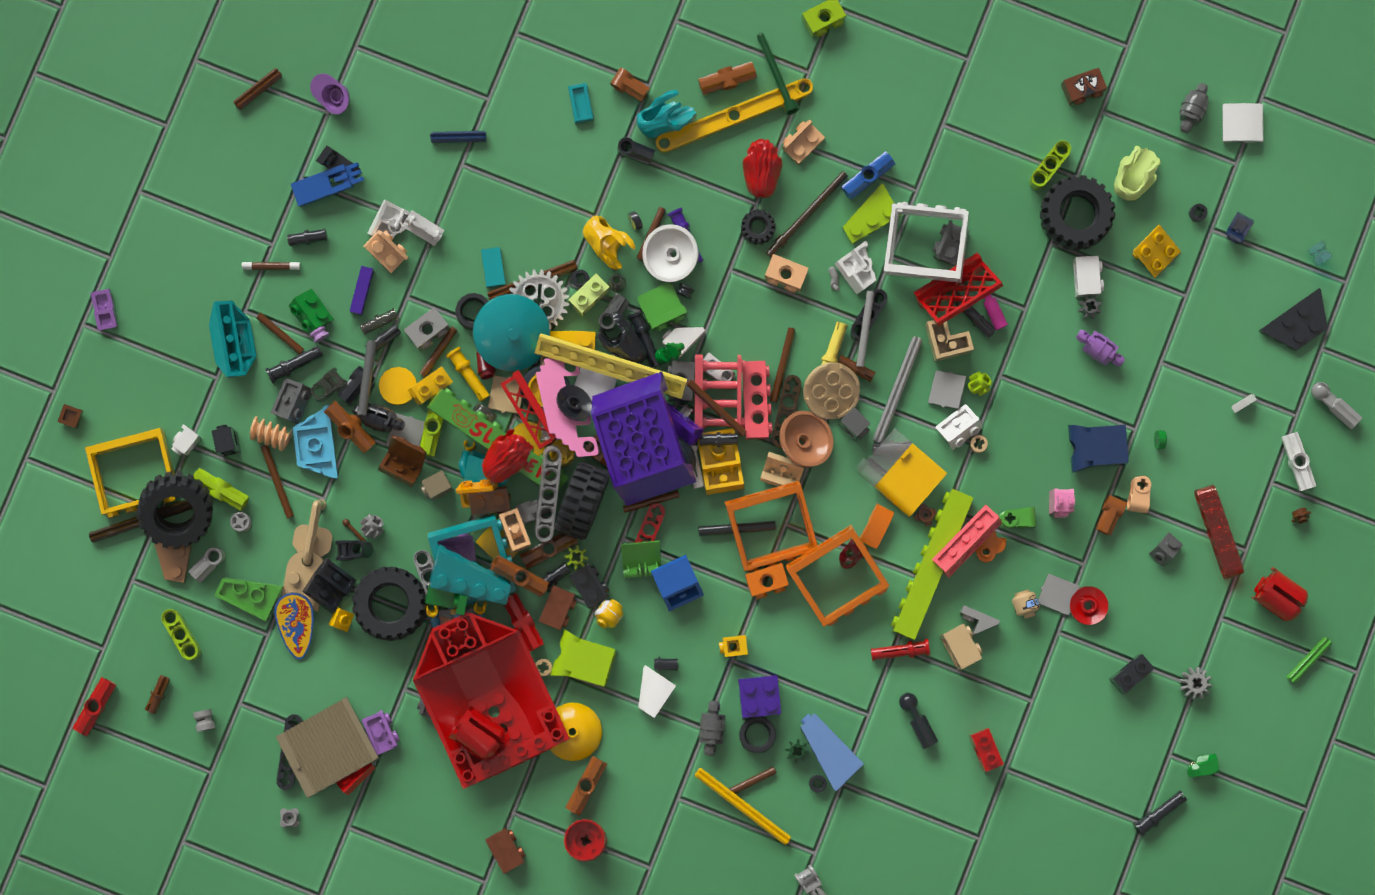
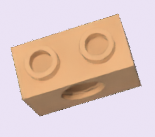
M773 254L764 278L767 279L769 284L785 286L784 289L789 292H800L809 268ZM782 271H789L791 277L783 279L780 273Z
M518 509L499 514V519L511 552L515 553L530 547L531 543Z

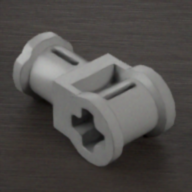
M811 864L801 873L794 874L806 893L817 895L816 890L819 895H826L820 886L822 883Z

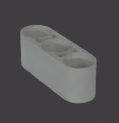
M419 550L414 554L413 559L427 595L430 582H426L424 577L426 573L432 572L434 561L430 553L425 550ZM421 554L428 556V561L425 564H419L418 557Z

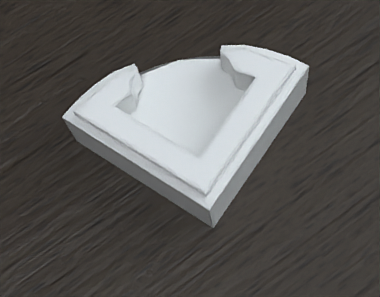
M1250 394L1231 408L1236 413L1257 399L1254 394Z

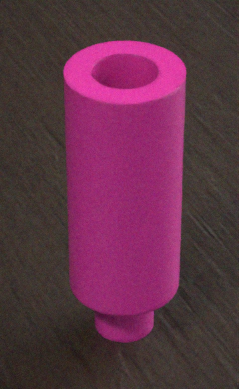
M991 294L985 297L983 304L996 331L1008 326L996 297L992 298Z

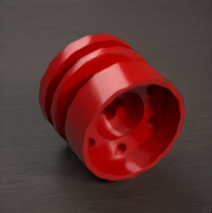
M582 819L575 821L565 832V849L570 856L577 860L587 862L595 860L606 849V833L599 824L592 820ZM587 835H589V840H591V843L586 844V846H583L584 842L581 841L582 837L586 838Z

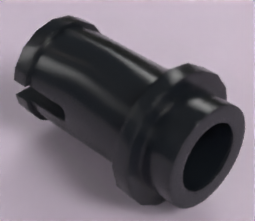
M658 656V658H654V670H658V672L660 670L677 671L678 658L665 659Z

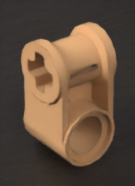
M1139 476L1131 481L1127 511L1148 513L1151 481L1148 477ZM1137 482H1141L1145 486L1140 489V486H1137Z

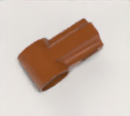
M619 68L610 82L614 89L621 93H627L641 103L650 90L648 86L635 79L630 72L623 68Z
M1108 495L1095 530L1111 536L1118 519L1124 513L1127 502Z

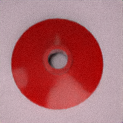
M1092 586L1082 587L1072 595L1070 611L1072 616L1082 624H1097L1104 619L1108 612V600L1100 589ZM1086 602H1089L1091 604V608L1089 610L1085 608Z

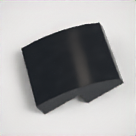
M327 558L314 572L302 592L330 613H335L343 597L348 596L356 579Z

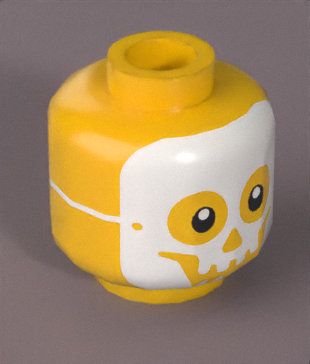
M613 599L603 601L595 611L597 624L602 628H614L623 617L622 605Z

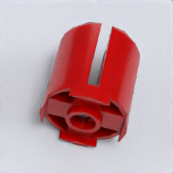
M1272 567L1270 570L1273 572L1268 577L1261 578L1254 589L1256 595L1251 598L1283 621H1291L1302 612L1301 607L1306 606L1308 593L1300 585Z
M470 706L449 738L478 759L486 761L493 757L504 741L505 730L479 710Z

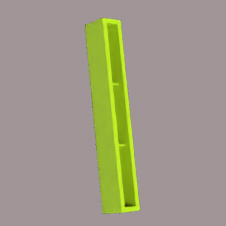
M954 489L945 493L942 500L945 503L942 510H938L935 517L937 521L935 528L931 527L927 536L930 538L928 545L924 544L921 550L922 560L920 563H916L913 570L915 574L913 581L909 580L906 586L907 596L902 598L899 603L900 613L898 616H894L890 625L893 627L892 632L915 640L943 573V570L932 559L960 531L973 497Z

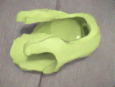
M1135 146L1131 155L1125 156L1120 162L1118 174L1114 182L1116 195L1127 201L1138 199L1157 180L1155 173L1161 164L1160 158L1147 148L1141 149L1139 146Z

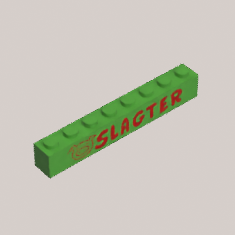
M448 388L445 390L439 389L427 407L487 450L494 441L506 434L502 431L503 427L495 421L490 423L486 420L487 415L479 410L475 412L470 409L472 406L464 399L461 402L455 398L456 394ZM533 449L530 451L531 454L527 460V467L518 472L539 486L543 455H536L533 453L535 450ZM563 468L560 469L558 492L568 479ZM552 470L547 471L545 477L548 479H552L555 476V472ZM547 489V490H546L548 493H550L551 495H553V491H552V490H550V489Z

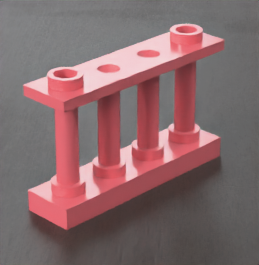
M695 355V383L703 391L707 389H737V400L714 401L722 408H737V419L734 420L745 428V417H741V374L745 372V360H742L741 355H737V362H707V360H703V355ZM707 370H737V381H707V379H703V372H707ZM695 394V423L701 428H706V426H730L723 419H706V417H703V409L709 406Z

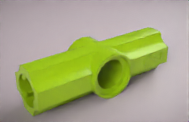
M429 409L426 421L424 422L420 446L427 452L426 456L435 457L443 419ZM432 422L438 424V429L434 432L428 430V426Z
M200 468L194 473L193 480L197 481L200 479L203 482V488L207 487L210 495L218 500L225 501L241 511L248 503V495L232 487L233 485L221 478H216Z

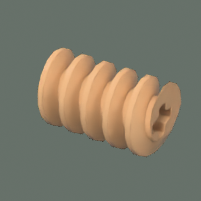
M255 416L250 428V439L252 441L257 439L258 443L264 441L266 446L271 444L274 449L279 446V451H284L292 438L293 430L286 433L287 427H284L280 431L279 424L272 428L271 421L266 426L265 419L258 423V416Z

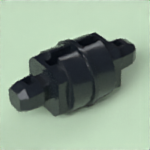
M368 403L367 417L357 416L361 418L362 423L366 427L383 433H390L392 428L393 430L402 431L405 426V422L397 418L392 409L375 403ZM355 405L353 414L357 416L358 405Z

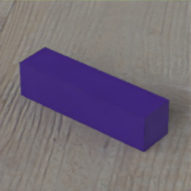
M365 266L360 268L349 311L352 314L363 315L374 273L373 268Z

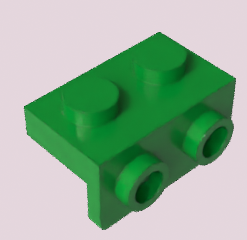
M312 288L294 297L289 304L291 313L297 317L303 330L309 336L315 329L331 323L334 319Z

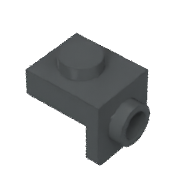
M1168 532L1149 555L1161 566H1164L1173 559L1183 544Z

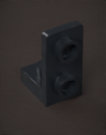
M327 145L316 159L319 164L328 169L342 164L346 166L354 164ZM355 168L353 171L361 170V168Z

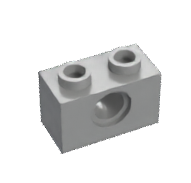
M433 307L405 328L404 331L418 350L422 348L425 350L433 344L432 341L435 338H442L448 333L447 329L450 327L437 309ZM426 326L433 327V331L429 335L423 333V329Z

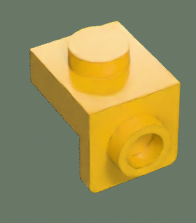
M337 608L332 615L329 625L348 632L355 614Z

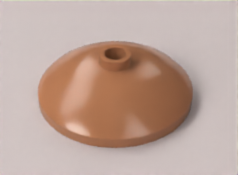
M798 411L788 416L783 422L780 429V443L783 451L791 461L803 467H815L825 462L830 456L833 449V435L824 419L810 411Z

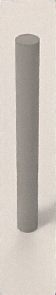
M867 291L857 367H864L874 291Z

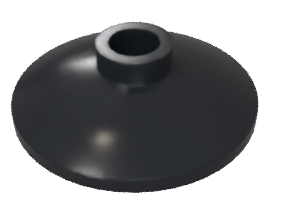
M567 385L557 393V406L567 418L580 421L590 415L592 402L589 395L583 389L574 385Z

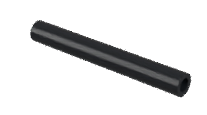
M775 521L737 524L739 533L776 530ZM731 524L699 527V536L733 534Z

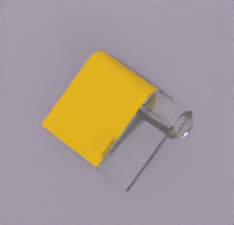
M896 428L867 460L863 458L856 466L859 469L857 471L858 474L908 517L913 514L947 474L946 471Z

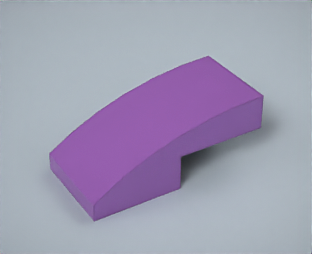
M110 288L91 292L98 331L117 327Z

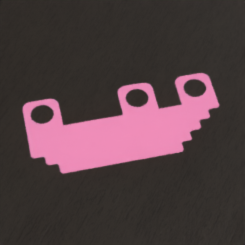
M552 358L544 359L545 365L540 366L541 371L536 372L549 433H555L556 438L562 439L564 445H569V449L575 451L577 457L596 456L599 453L596 439L594 437L578 438L575 427L577 425H589L591 423L590 415L585 421L569 419L561 413L556 402L557 393L566 386L564 376L579 375V367L576 366L574 372H568L564 367L565 362ZM585 441H591L594 444L592 452L584 450L583 443Z

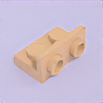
M810 119L806 123L804 121L800 123L796 128L797 132L793 136L791 134L788 135L783 141L782 150L797 165L825 139L812 125Z
M378 230L363 247L392 273L403 260L409 258L406 255L407 250L400 244L395 245L392 242L394 238L386 230L384 233Z

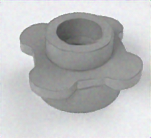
M297 808L292 810L281 809L280 826L283 828L286 826L297 827L299 825V810Z

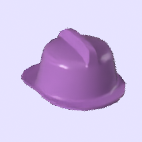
M321 73L312 79L310 83L312 95L330 113L340 114L347 109L350 103V94L346 86L340 84L329 74Z

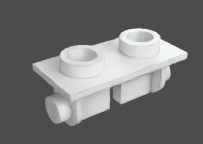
M413 210L402 225V227L433 246L440 240L444 229Z

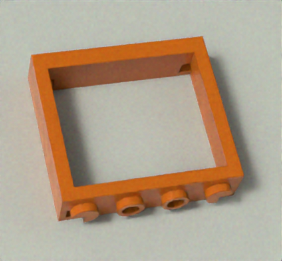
M799 481L724 502L744 571H757L760 566L764 565L767 567L778 564V561L784 559L785 561L794 560L796 556L805 554L818 546ZM796 493L809 542L747 560L733 511Z
M852 525L786 565L789 574L823 627L835 624L838 621L837 618L842 615L847 616L851 614L855 607L867 604L871 601V597L876 594L879 596L885 593L887 587H889L886 578ZM852 538L880 583L827 616H824L796 572Z

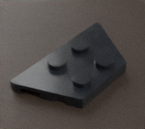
M1318 288L1259 330L1260 333L1266 334L1274 338L1275 341L1297 351L1327 330L1321 289Z

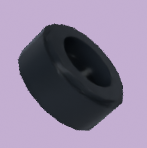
M632 211L628 213V219L635 231L641 229L643 224L637 212Z

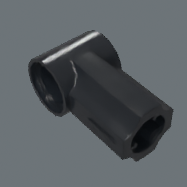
M624 137L618 142L617 151L620 156L631 158L648 166L650 165L655 153L654 149L634 142L628 137ZM628 143L631 146V150L623 151L621 145Z
M358 366L349 377L350 380L337 394L349 405L360 395L364 369L361 366Z

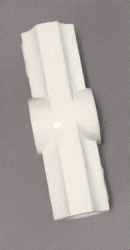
M1298 432L1281 437L1289 459L1288 465L1293 471L1299 491L1316 487L1309 465L1310 460L1308 455L1305 454ZM1296 457H1300L1302 459L1303 463L1301 467L1296 465Z

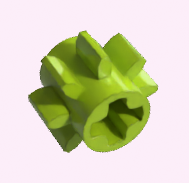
M979 371L969 377L971 381L968 382V388L973 394L982 396L991 391L989 386L992 385V381L986 373L981 374Z
M578 545L576 550L568 548L571 553L564 556L570 559L567 565L574 564L575 570L577 565L580 564L582 567H585L583 561L589 560L588 557L583 555L586 549L580 551ZM573 553L581 554L580 562L572 561Z

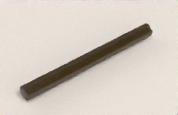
M184 500L157 509V512L161 518L165 519L191 510L193 507L188 501ZM136 516L89 533V538L91 542H97L138 528L139 519Z

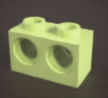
M595 274L569 299V304L583 317L610 291V288Z

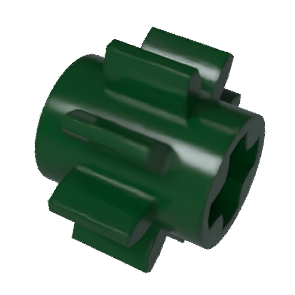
M797 739L796 744L789 741L791 747L790 749H785V751L790 753L787 759L793 757L795 758V763L798 762L799 758L805 761L803 755L804 753H809L804 749L807 743L800 745L799 739ZM794 746L802 748L800 756L792 754Z

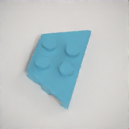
M326 405L323 409L293 427L297 466L339 479L331 419L324 413L329 405Z

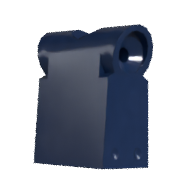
M1068 425L1069 441L1074 448L1071 457L1072 473L1090 467L1123 466L1129 463L1126 425L1089 428Z

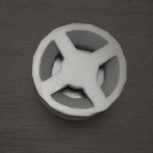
M238 512L231 517L230 524L234 530L246 532L250 529L252 521L247 514Z

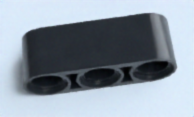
M882 289L874 290V296L881 295L883 302L876 303L873 300L872 313L874 318L870 321L869 331L888 299L886 292ZM865 305L850 329V336L855 341H860V336L854 333V328H862Z

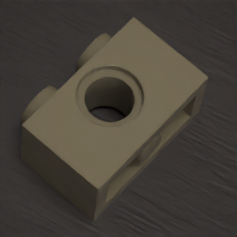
M442 470L422 481L424 486L421 489L427 499L431 498L433 501L454 491Z

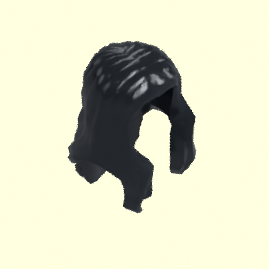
M618 311L613 312V319L622 331L617 337L610 339L600 327L597 335L599 341L611 354L621 359L642 364L647 356L644 344L625 316Z

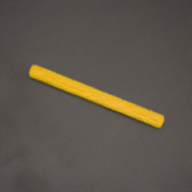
M699 768L696 771V778L781 843L786 845L790 841V835L705 770Z

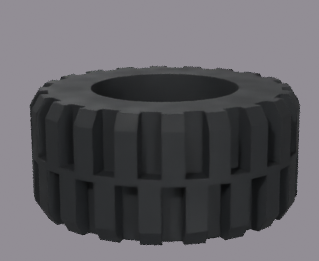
M1072 175L1067 179L1059 180L1045 195L1040 207L1042 208L1040 212L1042 229H1046V236L1055 240L1053 243L1057 246L1061 244L1064 249L1073 248L1074 251H1079L1082 248L1088 249L1098 244L1111 229L1112 222L1115 219V212L1113 211L1115 203L1111 202V193L1104 190L1106 186L1096 183L1097 179H1087L1085 175L1080 177ZM1073 196L1087 200L1095 213L1093 223L1083 230L1069 227L1063 221L1060 214V207L1064 200Z
M584 462L578 464L556 519L555 529L558 532L579 540L587 538L610 478L608 471Z
M177 471V475H172V472H166L164 477L158 475L154 481L150 480L146 484V488L142 490L138 502L137 519H139L140 529H144L143 534L147 538L151 536L154 544L162 543V547L167 549L168 546H173V549H179L181 545L187 548L191 546L192 541L196 544L200 541L201 536H205L212 521L213 500L209 496L210 491L207 487L203 488V482L200 479L195 481L193 480V475L188 474V476H184L183 472ZM168 497H179L191 504L194 514L186 522L170 523L158 514L157 505Z
M393 566L380 567L377 570L370 571L366 577L364 576L360 580V584L356 586L355 595L352 597V610L357 623L370 636L387 641L401 640L412 635L422 625V621L427 614L426 593L419 579L410 572ZM385 586L399 587L408 598V609L405 615L394 622L380 620L372 608V600L375 593Z

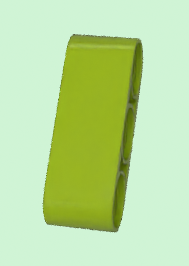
M1058 141L1031 175L1029 185L1032 189L1041 190L1068 157L1071 152V145L1067 141ZM1057 147H1063L1066 150V154H1059ZM1046 162H1052L1055 166L1054 169H1048ZM1040 176L1043 179V183L1037 184L1034 177Z
M174 609L165 610L161 620L182 657L187 660L198 659L201 655V648L181 613ZM170 613L176 615L174 623H169L167 620ZM181 629L186 633L183 640L177 638V633ZM190 646L195 648V654L192 657L187 655V648Z

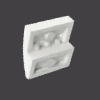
M1223 104V142H1264L1263 104Z
M580 368V374L577 376L574 386L583 389L589 395L592 402V396L614 389L617 379Z

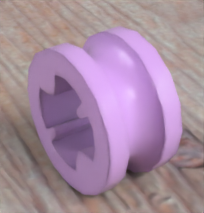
M321 326L310 333V336L314 337L315 343L329 336V333L325 332V326Z

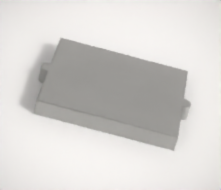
M936 370L928 403L940 405L942 408L959 409L967 377L953 374V372L947 373Z
M396 413L397 418L405 422V426L402 431L393 430L392 428L386 446H389L393 435L403 437L407 442L419 446L423 435L424 421L414 419L412 416L407 417Z
M1048 573L1044 585L1040 588L1042 591L1038 602L1040 605L1069 615L1071 597L1080 586Z

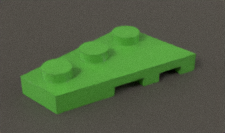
M222 578L214 596L267 621L284 586Z

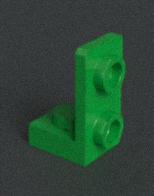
M429 584L425 602L427 604L456 609V614L464 615L468 596L431 588Z

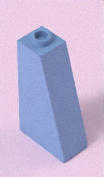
M808 713L801 720L802 725L800 728L831 787L837 791L864 763L815 713L812 716Z

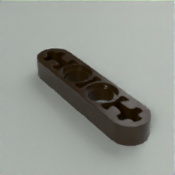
M796 375L788 376L783 384L772 435V444L776 448H782L778 441L775 440V437L780 435V431H776L777 427L781 429L782 426L779 423V418L781 416L788 417L796 411L801 388V380ZM792 379H795V383L798 384V386H794L792 392L796 393V396L784 393L785 390L789 392L790 385L787 382H791ZM787 397L792 398L794 401V405L790 408L783 405V400Z

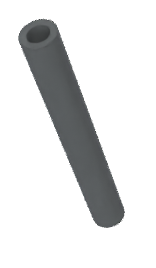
M371 340L367 341L357 412V416L367 417L377 345L376 341Z

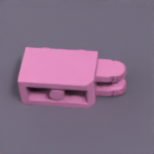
M1054 488L1049 491V514H1053L1054 518H1066L1074 512V489L1059 490Z

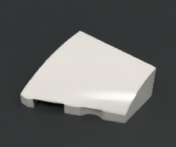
M384 200L367 234L373 236L378 230L383 233L386 230L394 238L398 233L405 230L402 225L410 212Z
M866 241L834 263L856 294L876 281L875 273L872 270V260L867 255L866 247H868V243Z
M645 665L638 707L655 718L676 685Z

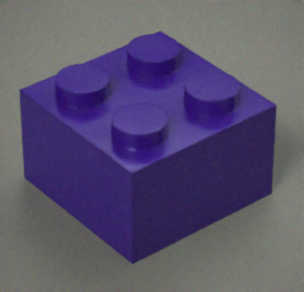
M777 675L738 679L742 718L781 714Z

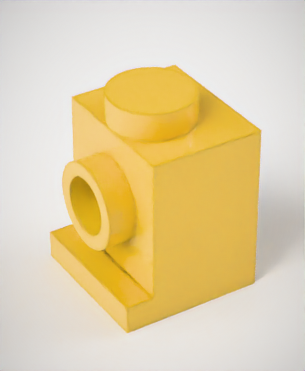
M746 635L722 638L723 642H719L720 654L724 653V657L748 655ZM735 643L737 646L736 650H731L729 645Z

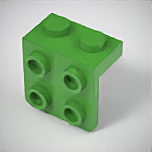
M670 282L650 290L637 298L652 332L656 330L657 332L662 331L668 327V324L672 322L675 324L679 323L687 316V311L684 305L682 306Z

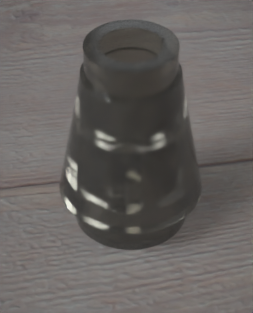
M613 274L609 277L607 284L611 291L618 293L625 289L626 279L621 274ZM616 278H619V279H620V282H619V283H614L613 280H616Z

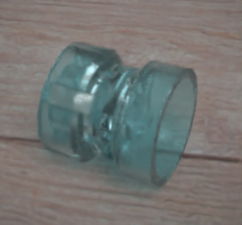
M1323 240L1307 250L1309 255L1313 256L1316 266L1333 257L1332 253L1327 251Z

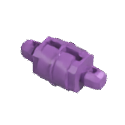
M1080 330L1076 335V339L1085 344L1082 350L1092 357L1093 360L1095 359L1105 366L1109 361L1118 367L1124 363L1125 358L1116 353L1119 346L1108 337L1096 331L1090 336L1084 330Z

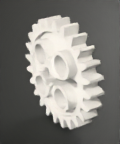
M533 269L532 275H529L526 271L525 278L519 275L520 282L513 281L516 287L509 288V290L513 294L522 295L533 300L537 299L538 285L542 284L540 298L543 302H540L539 306L541 308L545 306L551 307V314L546 316L549 327L551 329L552 322L557 326L556 319L563 320L560 314L567 313L563 307L569 306V303L564 301V299L569 298V295L563 294L567 288L560 287L563 281L556 282L557 275L550 278V271L544 275L543 269L540 270L539 274ZM528 285L535 287V292L531 295L525 293V287ZM548 287L554 289V294L551 297L544 296V290Z

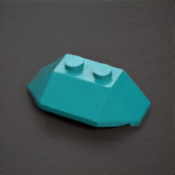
M233 300L213 302L209 330L215 363L226 377L245 376L256 358L250 319L236 306Z

